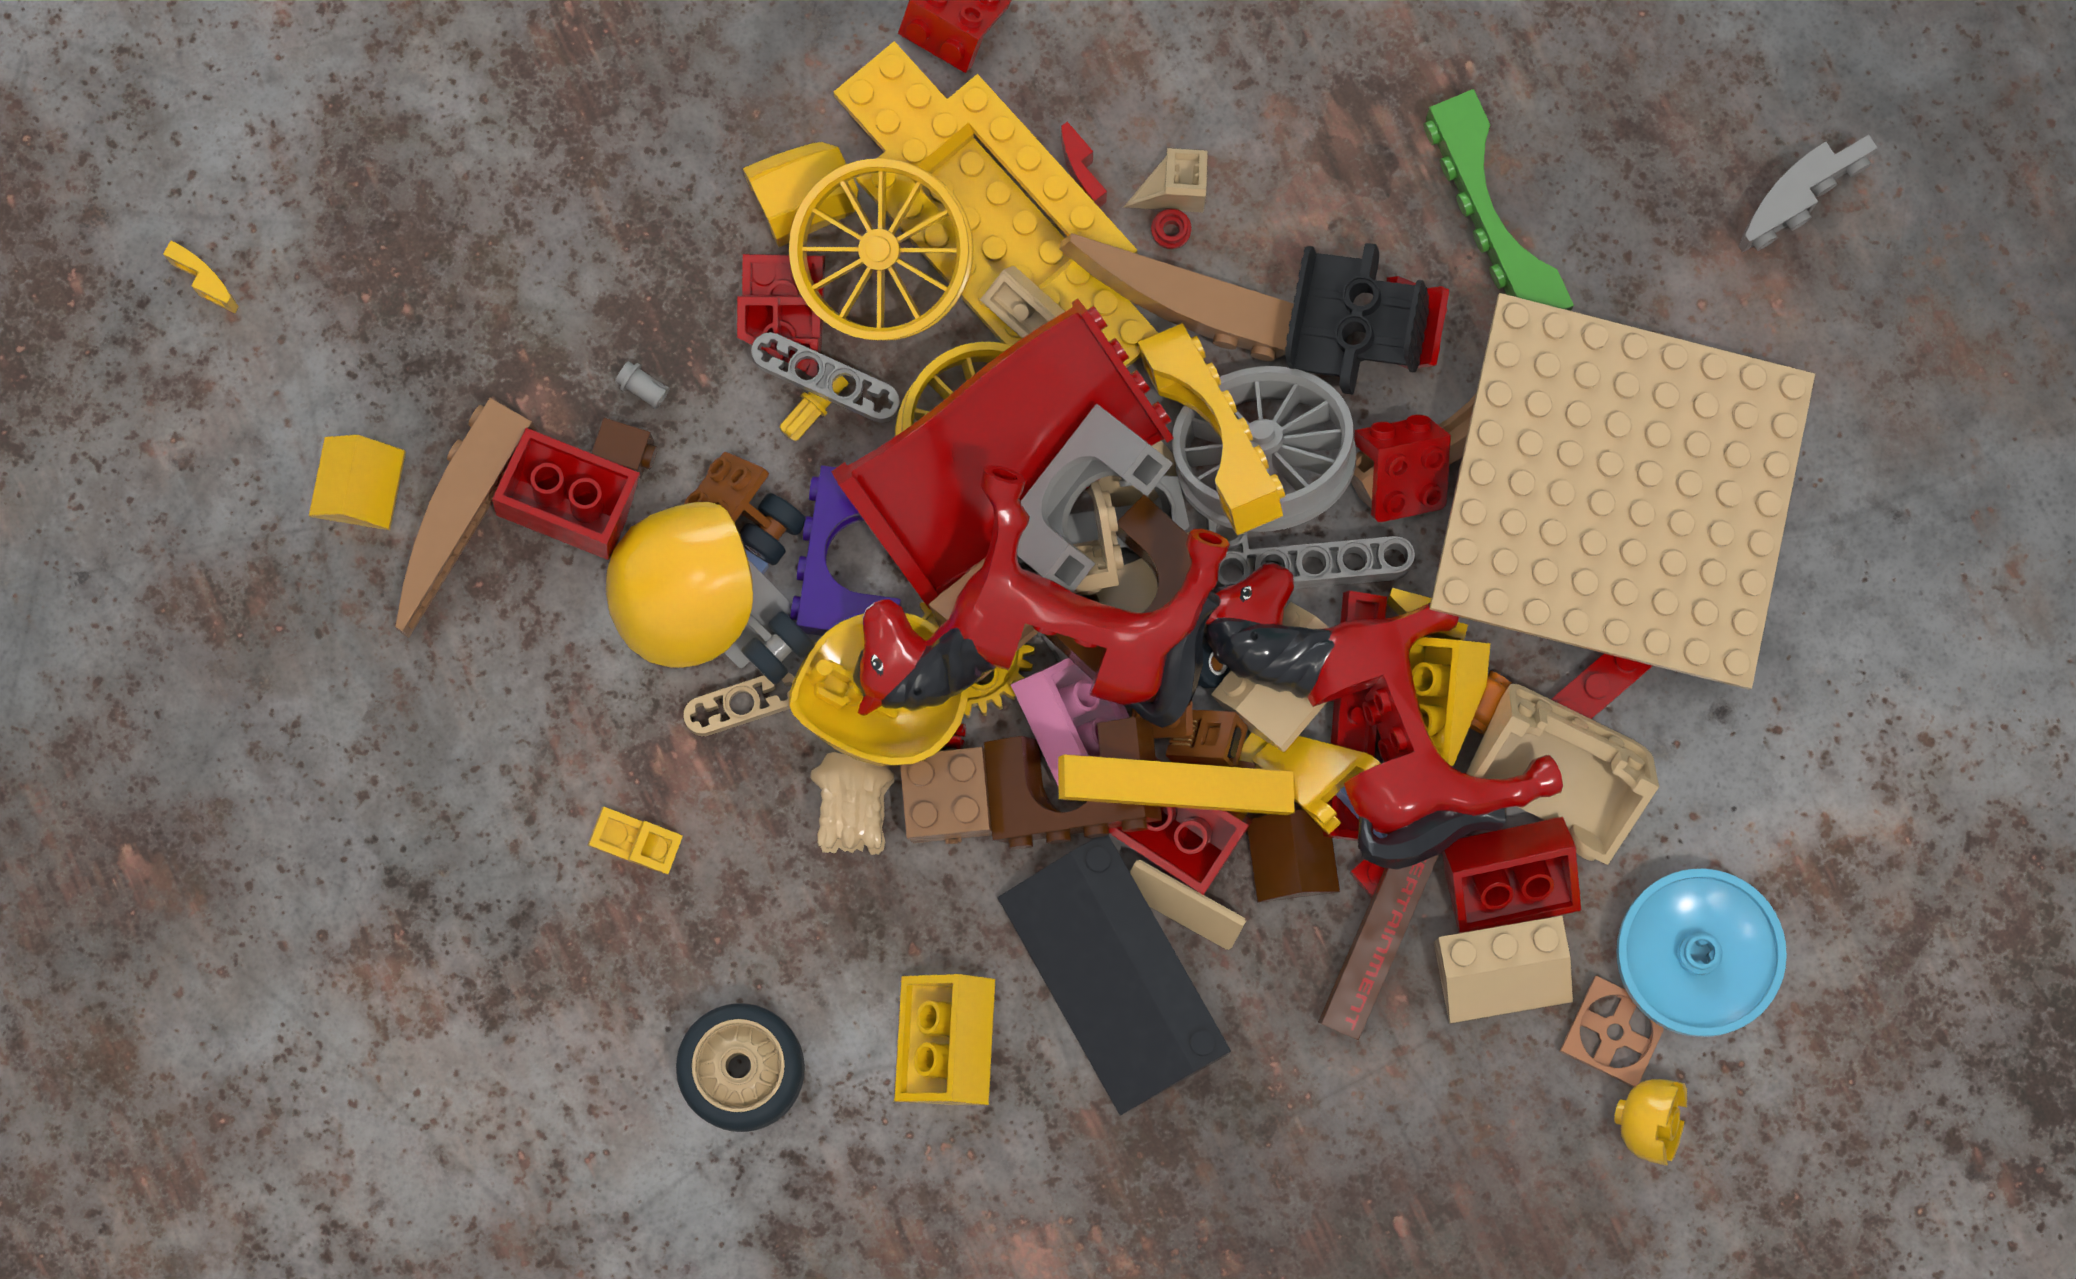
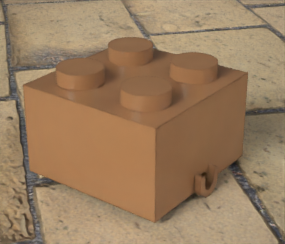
M983 747L938 751L935 755L915 764L900 765L906 836L913 844L945 840V844L962 843V838L992 835L985 750Z

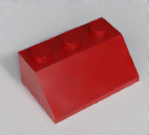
M525 428L492 498L495 514L609 560L626 524L640 473Z
M1160 806L1162 821L1147 823V830L1123 832L1122 827L1109 829V834L1204 895L1253 820L1241 812Z
M1563 817L1460 838L1442 852L1445 877L1459 933L1582 911L1576 846Z

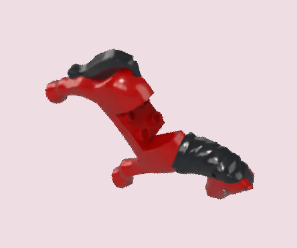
M988 465L983 470L981 488L993 506L994 525L990 546L982 568L970 577L957 596L949 619L926 641L912 629L903 608L892 600L883 599L874 602L866 608L863 616L864 649L860 652L853 673V680L863 695L858 714L865 716L881 706L893 709L905 708L910 711L920 710L925 707H935L944 704L949 698L960 694L978 682L985 673L994 670L996 667L1009 671L1026 623L1032 625L1036 631L1045 635H1056L1058 633L1073 638L1077 644L1084 647H1103L1104 650L1089 695L1122 705L1128 704L1143 719L1161 728L1171 725L1184 714L1192 701L1203 666L1205 623L1221 603L1220 597L1210 591L1218 582L1220 563L1226 557L1230 544L1226 538L1218 533L1205 529H1193L1189 532L1185 544L1191 564L1182 587L1171 601L1163 607L1147 613H1136L1104 605L1077 595L1054 581L1023 570L1020 567L1017 558L1018 545L1023 531L1029 524L1030 517L1019 499L1026 481L1023 475L1012 469ZM1155 694H1157V696H1156V698H1155V700H1154L1153 702H1148V701H1147V700H1149L1151 697H1153Z
M1275 563L1263 564L1246 579L1237 584H1229L1210 591L1220 597L1221 603L1205 623L1204 637L1212 648L1217 661L1228 666L1238 677L1247 678L1253 683L1269 687L1278 692H1291L1297 698L1303 699L1307 697L1312 707L1371 688L1365 695L1366 702L1363 703V712L1369 725H1376L1382 740H1379L1378 748L1384 763L1363 771L1344 783L1347 796L1353 809L1359 816L1358 849H1360L1362 857L1366 861L1383 868L1397 870L1418 864L1441 854L1456 840L1472 831L1500 830L1507 821V807H1525L1540 797H1551L1562 792V775L1551 755H1544L1533 759L1522 775L1506 779H1483L1467 775L1451 767L1440 755L1428 735L1414 686L1409 652L1417 640L1424 636L1456 628L1459 620L1458 616L1430 610V602L1416 610L1387 619L1345 621L1323 629L1282 625L1284 607L1294 591V579L1290 570ZM1373 829L1376 832L1388 835L1384 838H1379L1374 834Z

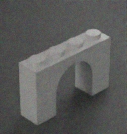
M1096 404L1021 500L1022 506L1030 517L1029 524L1023 531L1019 541L1017 556L1042 577L1074 592L1095 565L1090 558L1071 543L1068 537V517L1079 495L1098 479L1106 476H1120L1148 497L1173 463Z

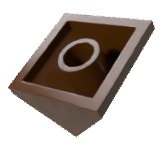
M1295 810V813L1290 815L1270 814L1252 819L1253 822L1248 828L1247 833L1257 903L1340 892L1333 839L1323 837V829L1305 810Z

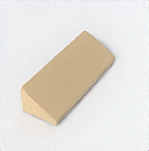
M1015 266L1004 269L980 299L982 303L1021 338H1024L1040 326L1065 312Z
M1140 859L1135 861L1130 874L1149 907L1226 950L1232 948L1246 923L1244 917Z

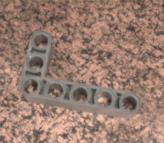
M1206 518L1207 530L1216 533V529L1220 524ZM1247 532L1229 542L1230 546L1226 557L1220 563L1218 582L1215 587L1220 588L1229 584H1237L1269 560L1276 561L1281 566L1290 570L1293 574L1294 589L1397 580L1408 573L1414 561L1415 552L1412 544L1407 539L1398 536L1249 549ZM1391 549L1400 551L1404 555L1405 564L1399 567L1388 565L1384 559V553ZM1349 553H1356L1362 557L1365 565L1361 570H1350L1344 565L1343 557ZM1308 557H1316L1323 563L1324 570L1319 574H1309L1303 569L1302 561ZM1234 564L1240 568L1243 576L1238 581L1229 582L1221 576L1220 569L1224 565Z

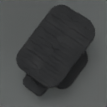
M1366 243L1362 259L1316 253L1313 246L1305 247L1304 255L1301 259V270H1299L1297 291L1293 301L1292 317L1289 322V333H1287L1285 356L1288 367L1308 373L1340 377L1339 386L1342 393L1353 395L1355 392L1361 361L1367 360L1405 365L1408 367L1409 372H1416L1420 364V354H1422L1423 349L1422 343L1425 338L1424 332L1429 315V295L1424 280H1417L1415 285L1377 281L1376 275L1380 256L1377 244ZM1370 293L1373 295L1371 302L1365 306L1353 304L1354 299L1359 294ZM1360 331L1366 334L1365 339L1360 344L1350 345L1346 343L1348 336L1353 332Z

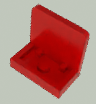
M909 0L898 34L962 72L967 73L974 64L983 37L1008 9L1011 0Z
M1418 414L1409 416L1407 420L1392 423L1376 422L1371 427L1355 430L1354 440L1356 447L1374 461L1371 515L1377 522H1386L1438 511L1446 506L1451 435L1431 420L1430 417Z

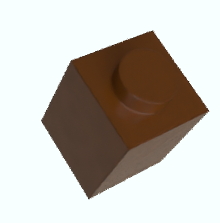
M603 418L591 454L640 473L639 478L641 479L644 469L650 470L652 468L658 447L653 445L654 439L651 432Z

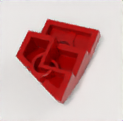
M743 254L742 295L737 297V338L753 345L758 336L771 332L821 353L823 320L813 312L800 294L792 274L789 255ZM807 255L809 272L814 284L825 279V255ZM822 287L818 292L824 299V287ZM772 343L769 348L761 347L769 355L787 363L790 362V359L796 353L790 350L789 358L777 352V344ZM803 359L796 365V368L804 371L811 377H816L819 372V365L812 359Z

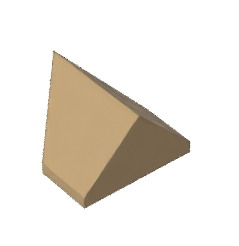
M1167 148V156L1124 207L1157 210L1177 209L1180 211L1203 213L1207 185V151Z

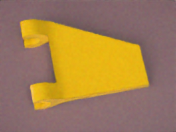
M1298 736L1285 752L1268 743L1251 758L1253 763L1260 769L1293 771L1294 801L1327 834H1330L1341 824L1335 817L1337 813L1327 802L1344 787V783L1350 778L1381 764L1368 753Z

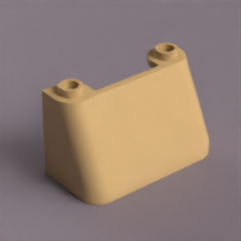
M1510 684L1495 710L1466 774L1483 779L1512 778L1522 775L1533 759L1544 755H1551L1562 775V792L1551 797H1540L1525 807L1519 808L1544 820L1563 817L1576 846V853L1586 860L1594 861L1596 859L1608 865L1659 788L1652 754L1643 745L1524 686Z

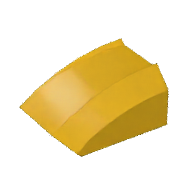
M824 142L812 143L779 153L743 168L746 181L760 203L778 248L789 243L795 215L810 190L826 175L846 165L839 147ZM854 179L847 181L857 198L859 189ZM842 185L835 189L819 207V210L837 221L855 212V208ZM815 214L808 234L832 223Z

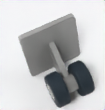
M749 561L753 579L751 614L740 637L724 653L739 668H743L751 662L773 684H778L788 674V669L781 662L792 651L798 657L804 658L814 648L815 644L790 618L792 604Z

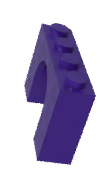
M821 465L819 477L812 476L809 501H815L813 517L806 516L803 530V540L809 541L807 557H799L797 580L803 581L801 597H793L790 618L797 621V625L806 634L823 636L839 622L864 614L866 608L874 602L890 599L902 607L901 599L853 592L841 586L831 576L827 568V553L832 540L845 527L862 522L864 519L834 478L831 471L837 467Z

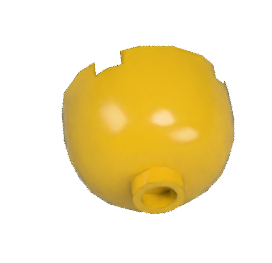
M1652 1079L1640 1082L1630 1091L1627 1100H1619L1614 1121L1615 1124L1621 1125V1137L1628 1150L1638 1158L1652 1163L1668 1165L1667 1160L1672 1161L1675 1157L1685 1123L1684 1120H1680V1109L1678 1108V1106L1687 1108V1088L1685 1083L1666 1079Z

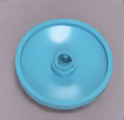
M1713 869L1682 870L1667 875L1646 888L1634 900L1623 918L1616 949L1618 970L1622 983L1639 1010L1659 1026L1677 1034L1692 1037H1713L1727 1034L1755 1020L1775 998L1784 977L1787 958L1784 932L1770 903L1746 881L1729 873Z

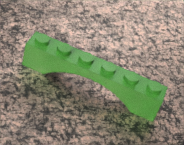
M1472 89L1429 107L1426 116L1427 122L1423 123L1424 131L1431 145L1437 144L1443 156L1440 159L1442 171L1448 181L1454 180L1459 194L1456 195L1459 208L1465 217L1470 215L1476 230H1473L1474 240L1480 252H1487L1493 266H1490L1489 270L1498 289L1504 288L1506 295L1571 311L1574 304L1558 270L1524 249L1506 230L1494 210L1487 190L1484 171L1485 143L1490 123L1475 90Z

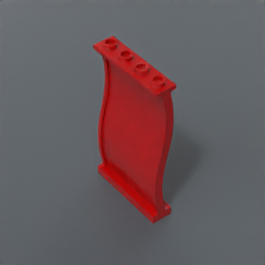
M1077 298L1071 303L1072 308L1040 326L1009 347L906 430L849 465L844 462L831 471L840 488L929 610V604L987 556L993 532L994 510L981 488L985 467L988 465L1003 466L1023 475L1026 482L1023 492L1019 497L1021 501L1096 404L1151 446L1161 440H1165L1168 443L1174 439L1166 427L1172 420L1158 401L1151 405L1145 396L1151 389L1137 369L1130 374L1123 363L1129 359V356L1116 338L1111 341L1107 340L1101 330L1108 325L1094 305L1086 309Z

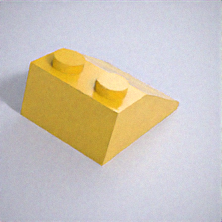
M1423 637L1417 640L1409 652L1417 699L1428 735L1440 755L1450 766H1454L1487 686L1491 643Z

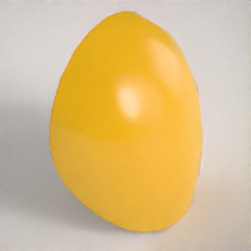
M693 502L649 515L631 526L614 548L606 572L608 609L619 635L632 651L650 663L670 668H684L700 665L715 659L727 651L740 637L748 623L752 610L753 579L740 533L727 510L721 505L712 502Z
M905 613L912 629L925 641L938 629L934 624L921 617ZM864 614L839 622L816 642L814 648L807 654L798 669L789 695V707L793 715L822 741L858 761L876 766L915 764L935 755L949 742L960 726L968 703L969 687L960 694L949 698L944 704L935 707H925L920 710L910 711L905 708L893 709L881 706L865 716L859 715L858 709L863 695L853 680V673L860 652L864 649Z

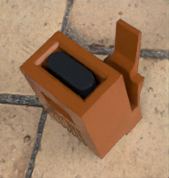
M1193 710L1192 736L1172 737V740H1169L1171 745L1168 744L1165 754L1173 763L1253 769L1256 766L1255 763L1239 760L1248 726L1233 711Z

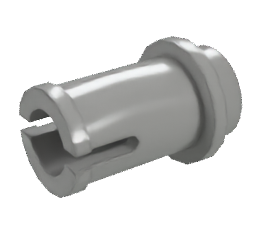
M628 361L617 375L615 382L621 385L620 390L623 392L629 390L650 404L652 408L657 409L666 398L670 388L642 371L641 364L636 363L634 365Z

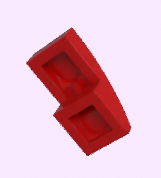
M1067 121L1061 126L1062 150L1067 168L1075 182L1100 208L1107 201V191L1087 169L1093 163V150Z

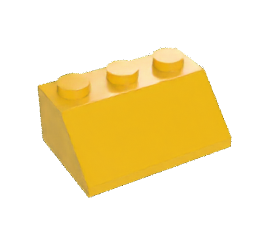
M962 974L901 977L894 1102L989 1105L995 979Z

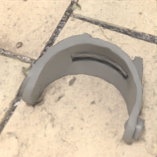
M1163 476L1154 488L1161 500L1162 511L1185 531L1189 527V521L1178 476ZM1124 478L1119 480L1120 487L1132 486Z

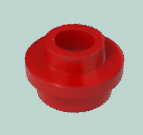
M1165 209L1159 212L1154 217L1151 225V234L1154 241L1166 249H1177L1185 245L1190 238L1192 230L1191 222L1187 215L1177 209ZM1173 224L1177 226L1179 232L1174 236H1169L1164 232V227Z

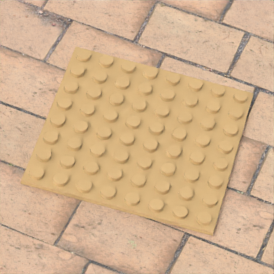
M1499 293L1429 609L1748 690L1752 689L1815 374Z

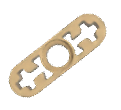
M788 672L782 681L785 686H790L793 684L795 677ZM763 675L692 699L684 709V721L688 729L695 735L709 736L790 709V691L787 692L788 699L785 701H780L777 695L765 698L769 707L761 709V699L754 688L762 685L764 694L776 689V685ZM741 692L750 694L754 699L752 710L744 715L734 713L730 707L733 696ZM723 698V707L730 718L729 720L722 722L721 714H716L709 718L710 725L702 727L699 721L692 722V718L697 715L698 707L704 706L707 712L717 710L719 707L715 701Z

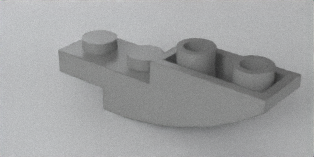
M1870 135L1860 139L1837 154L1833 153L1825 141L1795 163L1776 182L1756 210L1739 243L1741 251L1745 252L1753 246L1759 251L1773 243L1778 238L1776 233L1789 226L1791 231L1807 223L1812 218L1810 215L1811 211L1818 203L1816 197H1820L1837 185L1835 180L1842 175L1848 173L1850 177H1854L1871 165L1869 159L1877 150V146Z

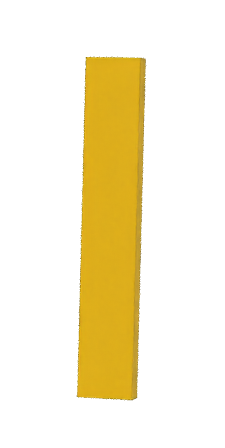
M1066 754L1058 757L1059 799L1278 815L1295 813L1293 771Z

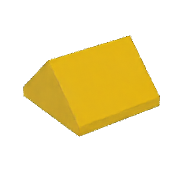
M361 435L325 437L309 516L390 530L406 451Z

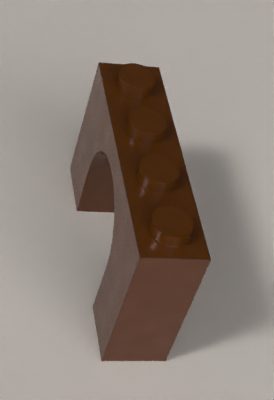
M1143 495L1117 521L1118 531H1116V535L1149 565L1155 575L1158 590L1151 605L1142 612L1147 613L1163 607L1173 599L1183 585L1191 561L1185 545L1188 534L1146 495ZM1058 633L1056 635H1045L1085 674L1094 680L1104 650L1103 647H1084L1077 644L1073 638Z
M1130 717L1097 723L1100 757L1156 761L1153 725L1150 722L1139 717ZM1016 736L984 742L992 839L1008 843L1009 849L1033 847V840L1045 838L1048 844L1070 842L1071 834L1084 833L1085 838L1104 837L1109 835L1110 828L1122 827L1123 832L1143 831L1148 829L1147 823L1162 821L1161 807L1087 801L1075 810L1061 812L1049 801L1045 793L1042 780L1040 748L1036 739Z

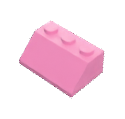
M1069 658L1011 684L1057 785L1058 757L1064 754L1100 757L1097 723L1130 718L1124 705L1090 696L1089 692L1093 680Z

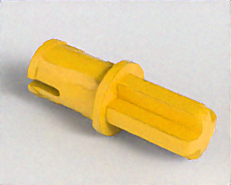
M843 376L836 378L832 386L833 391L838 395L844 387L848 386V381ZM803 392L800 395L802 400L782 421L779 427L780 430L791 440L798 441L820 415L824 417L827 415L826 409L832 402L811 392Z

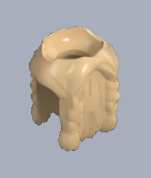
M828 753L821 764L811 771L810 776L812 781L822 790L819 818L820 828L817 833L818 847L821 846L822 852L836 853L838 848L844 852L849 851L853 853L856 849L863 852L864 845H866L871 855H880L885 846V837L882 831L885 816L884 795L894 783V773L887 766H876L858 761L844 753Z

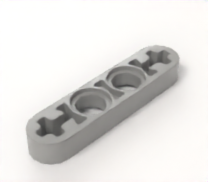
M763 333L753 342L751 349L753 361L758 368L766 373L875 422H889L898 414L900 408L899 395L895 388L885 382L779 334ZM772 343L777 344V352L789 358L790 350L795 351L796 353L790 359L788 372L781 370L785 364L784 361L772 357L769 362H765L764 355L760 351L761 347L769 348ZM803 359H812L819 365L818 374L811 380L801 379L796 374V365ZM844 375L850 376L856 382L855 391L847 397L838 396L832 388L836 378ZM863 384L870 385L867 389V394L875 398H880L883 393L888 394V402L892 407L890 409L883 408L880 413L875 412V404L864 397L861 406L856 404L862 395Z

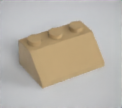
M1292 602L1284 609L1282 624L1284 626L1310 629L1329 628L1315 615ZM1232 671L1211 694L1225 711L1236 712L1248 726L1247 730L1283 752L1288 749L1326 704L1323 703L1312 707L1307 697L1301 699L1288 691L1278 692L1269 687L1253 683L1247 678H1240Z
M1562 916L1438 937L1434 941L1449 1024L1573 1002L1571 959Z

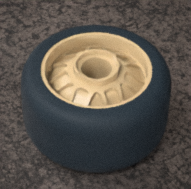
M745 1003L717 1007L701 1016L685 1034L680 1044L676 1061L678 1085L690 1108L706 1122L715 1127L733 1132H749L762 1129L784 1116L793 1106L801 1091L805 1072L801 1045L790 1027L773 1012L757 1005ZM738 1055L747 1056L751 1062L750 1071L743 1078L731 1077L728 1071L730 1060Z

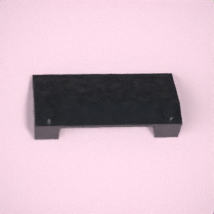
M1109 835L1090 840L997 897L1120 1116L1230 1054L1231 1050Z

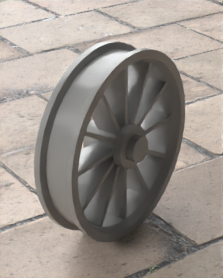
M1251 367L1221 376L1219 388L1221 392L1225 390L1230 392L1235 406L1257 400L1259 420L1251 423L1246 420L1253 440L1250 442L1253 447L1260 445L1268 461L1269 468L1266 470L1269 476L1279 472L1296 490L1280 499L1283 512L1282 517L1249 531L1267 532L1287 529L1305 523L1329 509L1349 486L1357 459L1352 416L1342 396L1321 378L1302 370L1290 369L1289 367ZM1261 399H1284L1273 420L1263 419ZM1299 402L1313 407L1310 411L1287 424ZM1184 405L1176 419L1172 433L1174 437L1172 439V450L1181 491L1191 506L1200 514L1217 524L1233 529L1221 508L1218 492L1214 490L1216 488L1215 478L1222 457V441L1209 422L1196 411ZM1238 411L1234 413L1237 419L1243 417ZM1328 420H1331L1337 428L1308 433ZM1194 437L1218 443L1216 445L1190 448ZM1340 448L1335 460L1311 453ZM1219 464L1199 477L1190 468ZM1291 466L1315 472L1322 476L1308 485Z

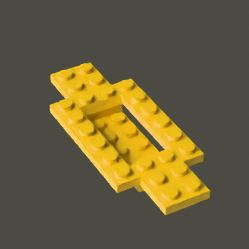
M894 41L833 92L836 100L884 152L878 158L898 160L919 167L938 178L956 196L967 216L973 239L971 273L961 298L1001 343L1014 345L1022 338L982 303L980 299L1004 269L1015 266L1064 311L1072 308L1071 303L1077 298L1086 309L1094 305L1108 325L1101 330L1107 340L1111 341L1116 338L1129 356V359L1123 362L1126 368L1141 357L1138 341L1158 334L1156 329L1128 299L1093 277L1059 249L1061 241L1065 238L976 141L974 134L1066 236L1073 233L1136 254L1138 250L978 74L947 99ZM878 173L856 177L858 184L878 205ZM886 173V215L894 222L917 181L905 175ZM923 185L899 229L904 234L946 210V208L937 196ZM950 216L941 219L908 238L916 248H957L955 229ZM921 253L949 284L954 273L957 253Z

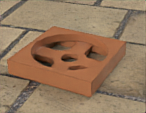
M1594 976L1559 1052L1634 1088L1640 1083L1664 1028L1650 1020L1652 1032L1649 1038L1632 1031L1629 1021L1637 1006L1631 1000L1627 991L1605 979ZM1613 995L1620 998L1613 1016L1605 1018L1589 1010L1590 1005L1602 997ZM1611 1024H1618L1622 1027L1623 1035L1619 1040H1612L1608 1037L1607 1029ZM1581 1026L1598 1033L1600 1045L1594 1058L1586 1052L1580 1036ZM1624 1046L1641 1054L1638 1062L1631 1066L1623 1068L1609 1066L1616 1050Z

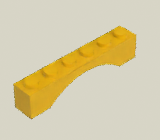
M1183 323L1138 341L1144 369L1159 396L1175 400L1196 411L1210 423L1220 437L1223 449L1215 484L1221 508L1236 535L1282 517L1283 512L1280 499L1285 497L1283 486L1276 474L1269 476L1266 470L1269 468L1268 461L1260 445L1252 446L1250 441L1253 440V437L1244 417L1236 418L1234 413H1237V409L1228 390L1221 392L1219 388L1221 380L1212 362L1205 364L1203 359L1206 358L1199 338L1197 336L1190 337Z

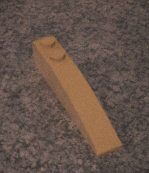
M1073 233L1061 241L1059 249L1093 277L1129 301L1176 325L1183 323L1186 329L1212 338L1213 344L1218 347L1232 350L1240 347L1250 350V355L1259 360L1274 361V359L1285 355L1287 333H1289V322L1291 321L1294 303Z
M489 398L485 406L479 405L475 409L469 420L468 425L471 429L463 441L458 439L449 451L447 460L450 463L429 502L416 536L403 582L395 626L402 635L408 638L493 503L492 498L525 428L537 431L532 421L492 398Z

